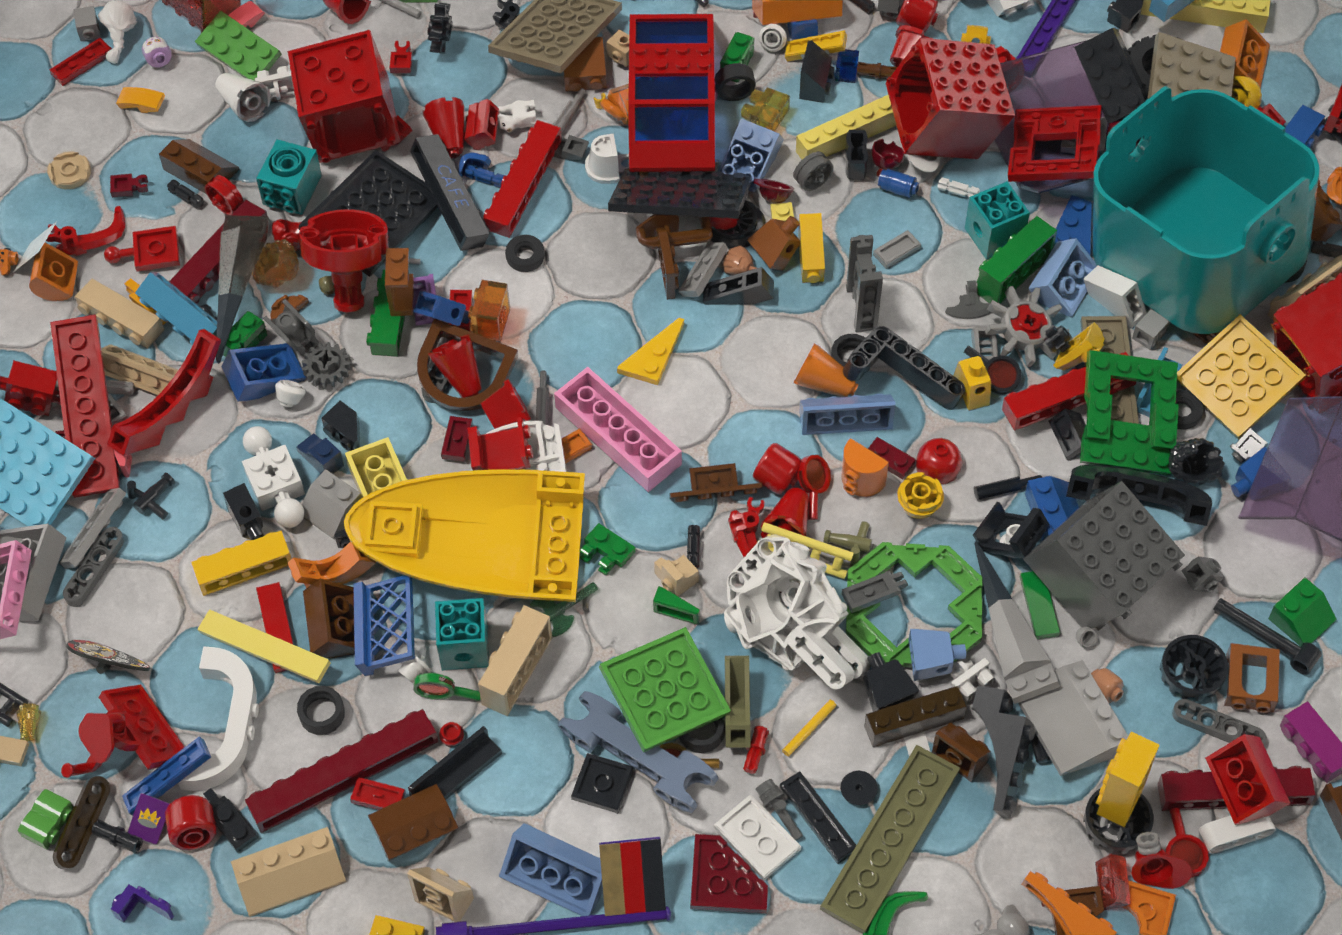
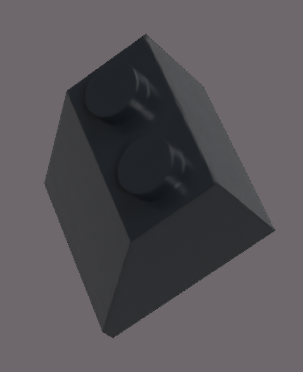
M808 40L801 68L799 99L824 103L825 95L830 94L831 83L829 79H833L835 67L831 66L832 57L812 40Z

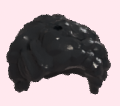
M1194 438L1180 442V444L1175 445L1171 449L1168 468L1175 478L1182 479L1184 482L1192 483L1193 485H1202L1206 482H1213L1216 478L1221 477L1225 462L1223 457L1219 456L1221 450L1218 447H1214L1213 442H1209L1204 438Z

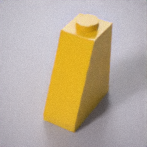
M821 213L799 214L798 239L800 244L798 247L802 283L824 282L825 262Z

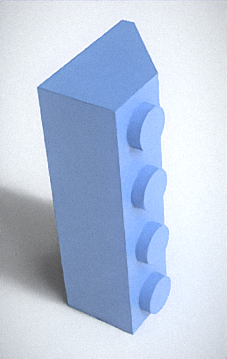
M891 394L853 395L851 397L832 396L822 399L807 398L800 400L799 414L802 435L893 429L895 400Z
M525 823L513 833L499 877L581 916H590L603 894L600 858Z

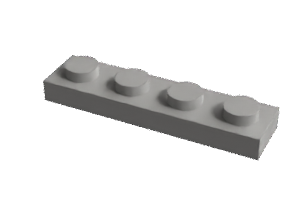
M121 488L107 491L59 561L60 565L64 568L80 566L88 549L93 547L97 541L98 534L109 525L113 512L122 506V499L126 493Z

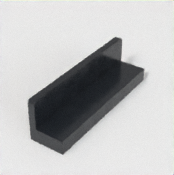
M482 726L408 787L409 795L411 796L437 784L446 800L498 758L502 751L489 738L487 728Z

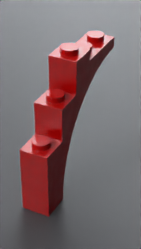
M206 329L199 330L191 350L172 380L142 410L130 418L114 424L107 445L123 456L160 445L165 427L183 421L190 401L208 395L214 378L210 375L221 339Z

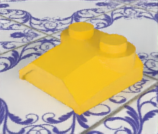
M1094 322L1069 341L1071 347L1063 353L1059 352L1053 366L1056 369L1067 370L1081 362H1087V352L1089 350L1100 351L1104 346L1105 338L1100 327Z

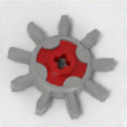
M1010 286L1005 292L1006 298L1010 303L1009 309L992 300L987 308L988 311L1001 317L1002 320L999 324L989 325L985 330L986 335H1004L1008 343L1003 347L1001 356L1010 354L1014 347L1024 350L1027 367H1031L1036 361L1035 349L1039 347L1053 360L1059 351L1057 350L1054 353L1045 344L1044 339L1047 337L1045 331L1052 326L1051 318L1058 314L1062 306L1058 304L1045 310L1038 305L1040 288L1037 287L1029 296V301H1020L1014 287Z

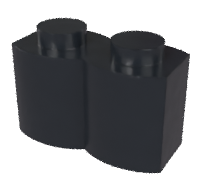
M849 130L847 133L845 173L848 179L864 180L866 176L868 136L865 130Z

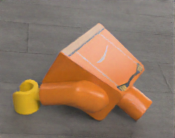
M647 77L635 81V100L659 99V91L652 77L650 82H648ZM629 83L611 89L607 96L608 99H606L605 93H601L602 99L594 97L596 108L604 109L625 125L629 124ZM635 107V124L639 132L650 128L647 117L652 116L656 107Z

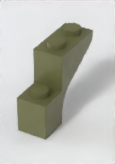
M749 655L725 656V700L731 710L729 714L725 715L726 748H750Z

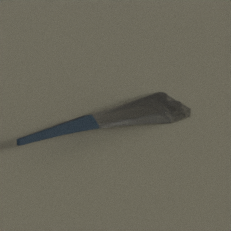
M225 215L220 246L217 337L221 339V343L216 354V362L218 364L221 362L246 287L267 241L270 224L269 217Z

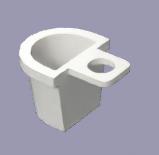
M614 134L598 136L591 143L590 154L585 160V171L588 177L595 182L601 184L618 183L620 180L619 174H622L625 169L629 168L621 165L623 160L629 159V154L617 155Z

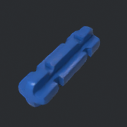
M470 164L465 169L466 177L472 179L476 177L475 180L488 184L494 183L498 187H501L502 179L505 176L499 173L495 175V172L483 168L476 169V166Z

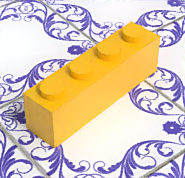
M282 531L270 532L264 537L255 540H247L241 545L232 548H224L220 552L209 556H201L191 563L201 592L205 596L289 566L288 562L291 560V555Z

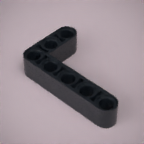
M885 326L874 328L850 354L843 368V374L847 379L858 381L880 359L946 408L956 407L965 392V386L959 379Z

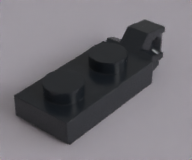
M212 788L203 793L205 799L212 805L217 828L237 853L258 838L229 799L225 796L219 799Z

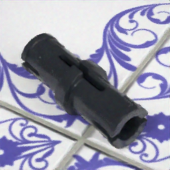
M102 820L96 821L92 827V834L109 841L110 845L126 848L133 853H137L142 846L143 839L126 832L123 827H115Z

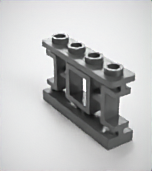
M858 235L850 239L846 290L847 292H852V299H855L856 303L855 332L871 331L878 326L883 276L881 271L876 272V266L872 262L873 235Z

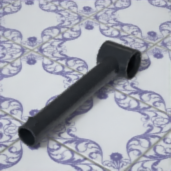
M1222 598L1217 601L1213 608L1214 611L1230 619L1274 648L1280 649L1282 653L1292 658L1290 665L1300 674L1308 675L1322 656L1321 651L1315 645L1304 642L1300 647Z

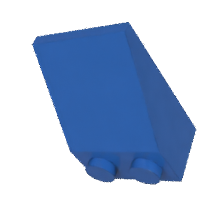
M287 343L229 350L221 366L237 402L256 400L275 393V385L280 380L300 383L306 379L292 348Z

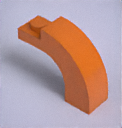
M350 542L340 552L329 558L313 561L293 557L288 562L295 582L304 583L305 587L308 588L320 578L340 584L348 583L368 571L376 561L364 555Z

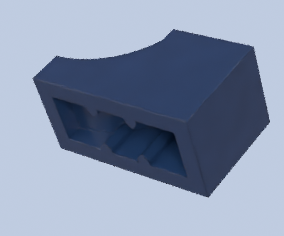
M313 433L296 446L297 451L320 474L325 469L334 474L344 466L341 451L327 438L322 440Z

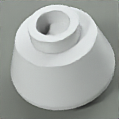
M768 24L761 29L759 41L764 49L776 52L785 46L787 35L781 26Z
M280 380L275 385L276 397L280 404L286 407H293V405L298 404L306 393L304 386L294 381Z

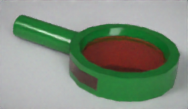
M424 673L416 676L414 679L413 691L427 699L442 700L452 696L477 701L481 699L479 691L455 686L453 679L445 675Z

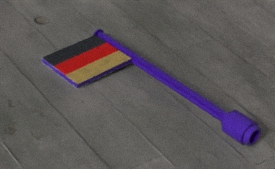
M650 837L599 843L605 914L482 927L467 926V921L442 923V926L436 927V935H518L664 919L669 921L671 910L665 903L661 838Z

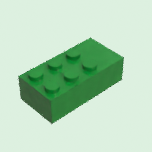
M1036 216L1021 231L1011 235L1007 244L997 248L993 257L988 261H983L978 269L980 271L979 277L976 281L978 296L988 303H991L992 300L999 304L1007 299L1005 292L1010 286H1013L1016 290L1044 264L1054 248L1057 229Z

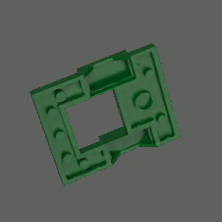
M1094 350L1087 352L1084 398L1088 407L1086 427L1081 439L1080 463L1110 465L1162 475L1171 474L1168 468L1171 449H1173L1177 442L1179 405L1175 403L1178 363ZM1111 378L1151 384L1149 425L1111 420Z

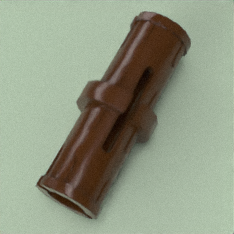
M858 62L857 75L875 77L878 80L879 78L888 79L897 67L881 65L878 62L877 64Z

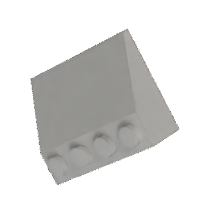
M50 524L0 530V544L17 540L32 550L19 622L39 619L67 537ZM8 563L0 565V603Z
M1083 660L1062 666L1054 671L1060 687L1018 703L1025 716L1034 724L1035 733L1060 776L1113 759L1121 739L1127 740L1128 738L1126 731Z

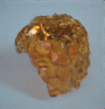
M282 239L281 241L276 240L271 244L266 243L265 247L260 246L259 249H253L251 251V265L249 269L256 284L277 288L284 284V281L293 280L298 275L297 272L299 270L298 255L295 252L294 246L286 239Z

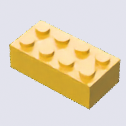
M1130 732L1127 740L1121 739L1116 750L1117 753L1108 765L1102 782L1103 785L1099 791L1096 804L1100 806L1097 815L1125 828L1145 787L1160 746L1159 744L1134 732Z

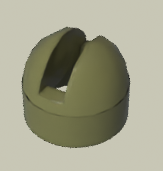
M324 276L319 279V288L322 293L327 295L335 292L331 276Z

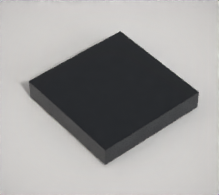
M587 753L574 786L571 800L618 814L634 767Z

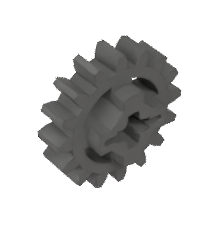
M327 342L326 346L323 347L319 343L318 349L311 347V354H304L306 360H302V370L304 376L307 377V381H313L315 387L320 383L325 389L327 384L335 387V382L338 381L342 384V377H349L348 371L352 369L350 356L345 348L340 350L339 344L331 347L330 342Z

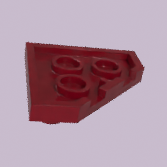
M695 834L690 909L767 914L768 885L753 873L751 867L727 845V842L720 835Z

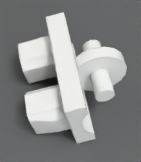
M287 66L279 67L277 74L269 75V72L266 70L257 72L255 81L261 82L268 87L271 95L276 94L277 100L281 99L280 93L294 89L291 71H289Z
M986 658L975 665L971 660L966 663L961 660L954 662L955 671L951 673V676L955 680L951 684L952 687L958 686L966 702L974 698L976 694L973 683L977 681L981 686L989 687L994 682V676L988 669L989 662Z

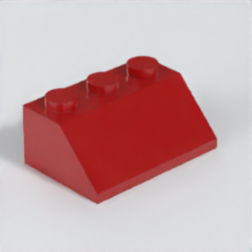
M1243 734L1205 757L1235 825L1270 816L1291 804L1260 737Z

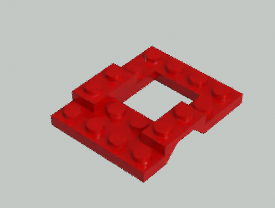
M1101 105L1016 109L1014 145L1010 151L1008 182L1094 178V168L1100 153ZM1077 139L1075 159L1034 160L1036 141Z

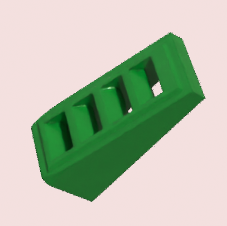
M658 586L653 599V611L655 613L692 624H699L700 609L665 588Z

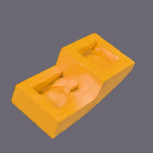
M123 87L116 104L120 109L137 107L141 113L158 112L165 95L162 92L151 89Z

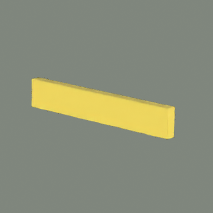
M210 609L197 629L201 634L316 683H320L331 664L324 657Z

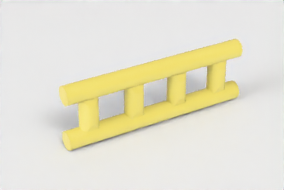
M765 522L763 523L761 531L768 533L767 536L773 534L788 538L791 542L800 543L812 548L811 558L819 560L821 552L835 556L832 565L826 564L825 573L845 580L847 570L841 569L844 560L851 562L853 552ZM768 542V548L773 552L774 546L771 542Z

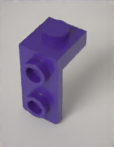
M128 884L122 894H118L112 902V913L116 919L123 923L138 902L169 920H172L174 917L170 909L171 905L162 898L156 900L150 897V892L141 886L135 888Z

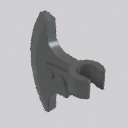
M976 280L967 281V294L960 295V303L954 307H947L945 311L946 314L957 318H978L990 313L987 310L990 303H982L979 300Z

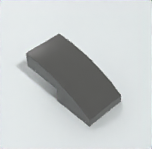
M569 135L568 139L562 138L553 157L565 160H582L589 141Z

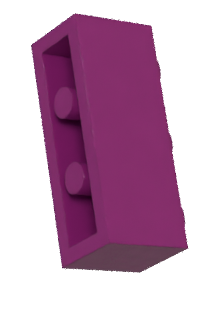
M1307 701L1284 715L1280 723L1282 733L1286 738L1292 740L1297 747L1298 753L1310 762L1315 774L1320 778L1322 777L1326 783L1341 775L1342 742Z

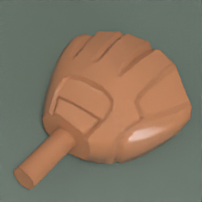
M742 246L730 249L724 256L723 267L724 272L727 274L736 275L756 269L751 254Z

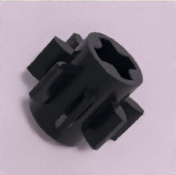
M1052 325L1045 331L1047 337L1044 339V342L1054 353L1057 350L1063 353L1071 347L1069 340L1072 336L1064 326L1061 325L1056 328Z

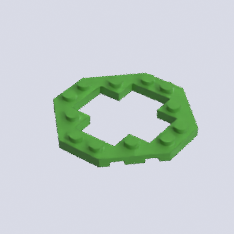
M882 542L848 569L847 587L883 574L897 562L914 578L932 564L962 592L960 596L948 605V610L962 622L961 625L950 633L951 645L965 644L966 653H968L981 642L982 576L950 546L925 547V544L906 543V546ZM881 602L851 613L847 605L846 611L849 614L846 616V634L868 656L880 652L885 663L897 659L902 667L912 668L909 638L896 647L866 618L880 606Z

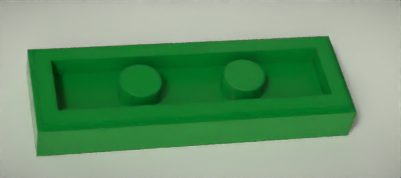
M1034 571L1020 573L1019 577L1035 637L1043 639L1059 636L1060 631L1049 589Z

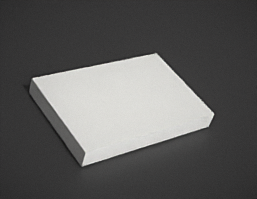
M751 794L714 824V829L763 881L801 850L799 843Z

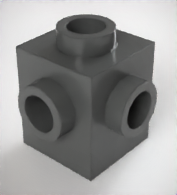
M1198 556L1181 570L1188 584L1194 590L1212 591L1219 586L1218 582L1224 578L1220 571V564L1213 558Z

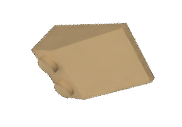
M430 867L410 869L407 873L415 902L454 922L461 921L474 899L471 886L462 880L455 881L449 878L445 871L438 868L436 870Z

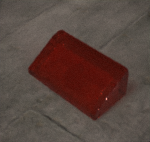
M1109 854L1096 861L1097 884L1100 886L1104 910L1130 905L1126 858L1120 855Z

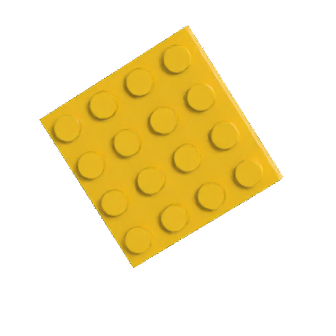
M1241 314L1177 372V381L1187 391L1195 395L1202 402L1203 406L1238 439L1306 378V375Z

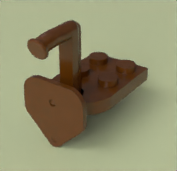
M653 214L635 228L638 242L641 245L658 249L667 300L675 299V290L679 289L678 265L674 261V247L709 242L712 239L709 217L696 216L700 220L701 229L679 232V215Z

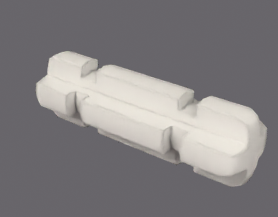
M941 178L938 182L939 190H949L948 193L962 197L968 196V199L970 196L980 193L979 188L973 186L970 188L969 185L953 180L949 182V179Z

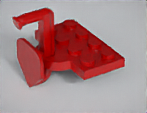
M141 684L104 690L98 698L108 712L106 714L87 713L79 725V737L90 753L86 763L75 765L65 763L61 768V774L63 777L69 778L95 772L102 763L109 759L114 747L124 751H135L148 770L154 769L168 761L181 751L184 746Z

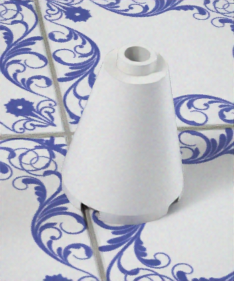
M223 73L216 80L215 87L238 118L246 122L256 121L264 114L262 111L270 105V90L261 82L230 73Z

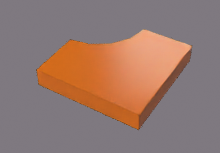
M1126 880L1119 906L1128 910L1135 917L1139 926V935H1167L1176 895Z

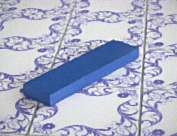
M197 737L123 794L122 797L128 813L133 816L141 793L158 799L209 760L211 755L204 739Z

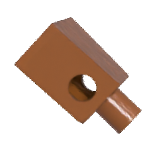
M789 216L785 222L771 219L755 232L748 241L770 269L783 271L800 244V240L794 234L800 223L792 216Z

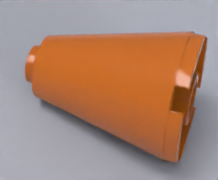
M815 343L793 382L802 387L840 397L853 396L859 385L855 383L856 381L847 379L843 374L844 367Z

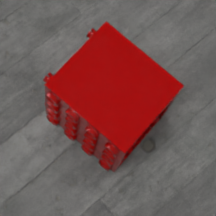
M370 30L287 51L298 117L312 148L317 150L319 163H328L333 159L387 145L394 146L396 143L401 142L389 77Z
M919 38L885 83L904 154L979 159L1015 117L994 44Z
M1341 272L1329 283H1322L1310 294L1301 295L1291 305L1279 308L1273 314L1274 323L1271 324L1274 330V346L1306 375V378L1298 384V387L1307 397V399H1304L1306 405L1309 408L1313 406L1320 416L1342 404Z

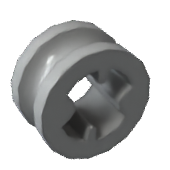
M1145 832L1137 836L1136 842L1140 854H1155L1161 850L1157 833Z

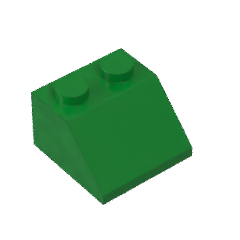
M1306 577L1273 606L1268 618L1300 647L1304 642L1312 644L1337 620L1324 592Z

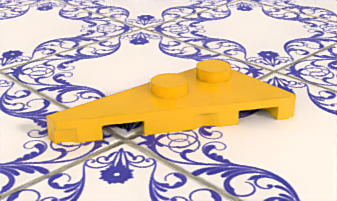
M676 319L617 367V373L658 385L684 326V319Z

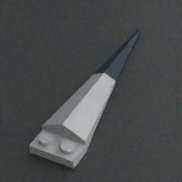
M975 541V550L1002 672L1014 704L1060 687L1048 656L985 553Z

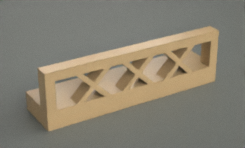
M111 344L102 348L106 376L119 381L133 382L135 387L156 395L163 391L178 371L176 368Z

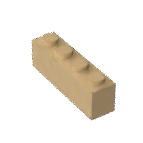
M91 279L75 296L78 304L77 308L84 315L96 314L98 323L108 325L118 335L123 334L127 336L135 345H142L148 349L164 331L162 321L158 316L94 279Z

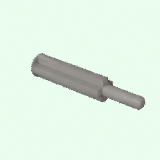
M584 89L579 90L573 101H568L552 124L561 127V134L579 109L577 107L578 103L586 93Z

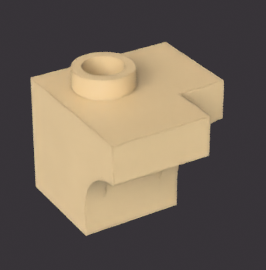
M685 555L674 561L665 560L661 557L654 562V572L661 580L662 586L676 596H680L699 582L698 569Z

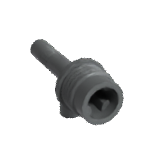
M772 779L760 784L755 790L763 802V807L766 808L772 805L796 841L803 837L785 809L786 802L780 800L785 795L784 792H781Z

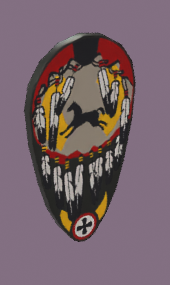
M70 640L66 645L70 652L98 661L96 670L99 674L109 670L111 665L139 671L150 670V666L145 662L96 642Z

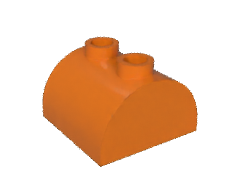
M45 242L40 251L34 256L29 283L30 290L36 296L50 301H64L73 296L78 260Z
M850 438L843 452L841 480L844 490L850 495L869 497L879 493L886 486L889 462Z

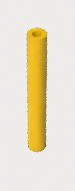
M830 699L782 749V752L789 757L835 709L836 703Z

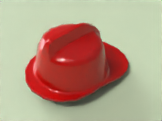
M1162 848L1159 852L1149 855H1142L1137 851L1135 854L1136 862L1131 871L1133 880L1137 883L1168 889L1185 885L1192 875L1191 867L1185 860L1169 856Z

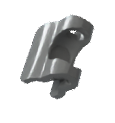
M286 299L282 300L285 307L277 319H269L267 316L263 319L293 350H299L303 355L311 353L310 348H316L319 344L315 337L314 328Z

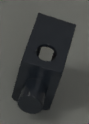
M245 483L223 492L227 510L241 536L245 537L248 535L250 540L264 537L261 530L263 528L261 515Z
M880 652L874 653L867 658L872 669L865 673L863 680L873 712L916 697L919 689L897 659L885 663Z

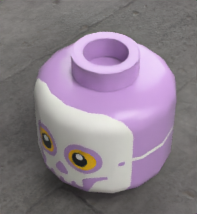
M151 37L143 43L142 54L149 65L159 68L170 62L172 57L171 50L163 38Z

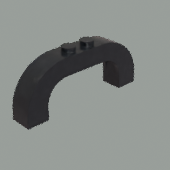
M1101 464L1080 465L1071 471L1066 497L1087 501L1092 494L1101 493L1122 481L1138 500L1174 508L1183 514V521L1204 526L1208 524L1212 508L1211 497L1203 490L1186 482Z

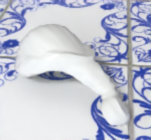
M115 0L108 2L98 14L100 22L108 28L113 40L114 48L106 54V60L112 64L118 63L120 53L124 48V32L133 29L137 24V18L131 6L126 2Z

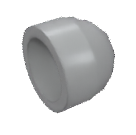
M1081 627L1076 632V640L1084 647H1091L1097 641V633L1090 627Z

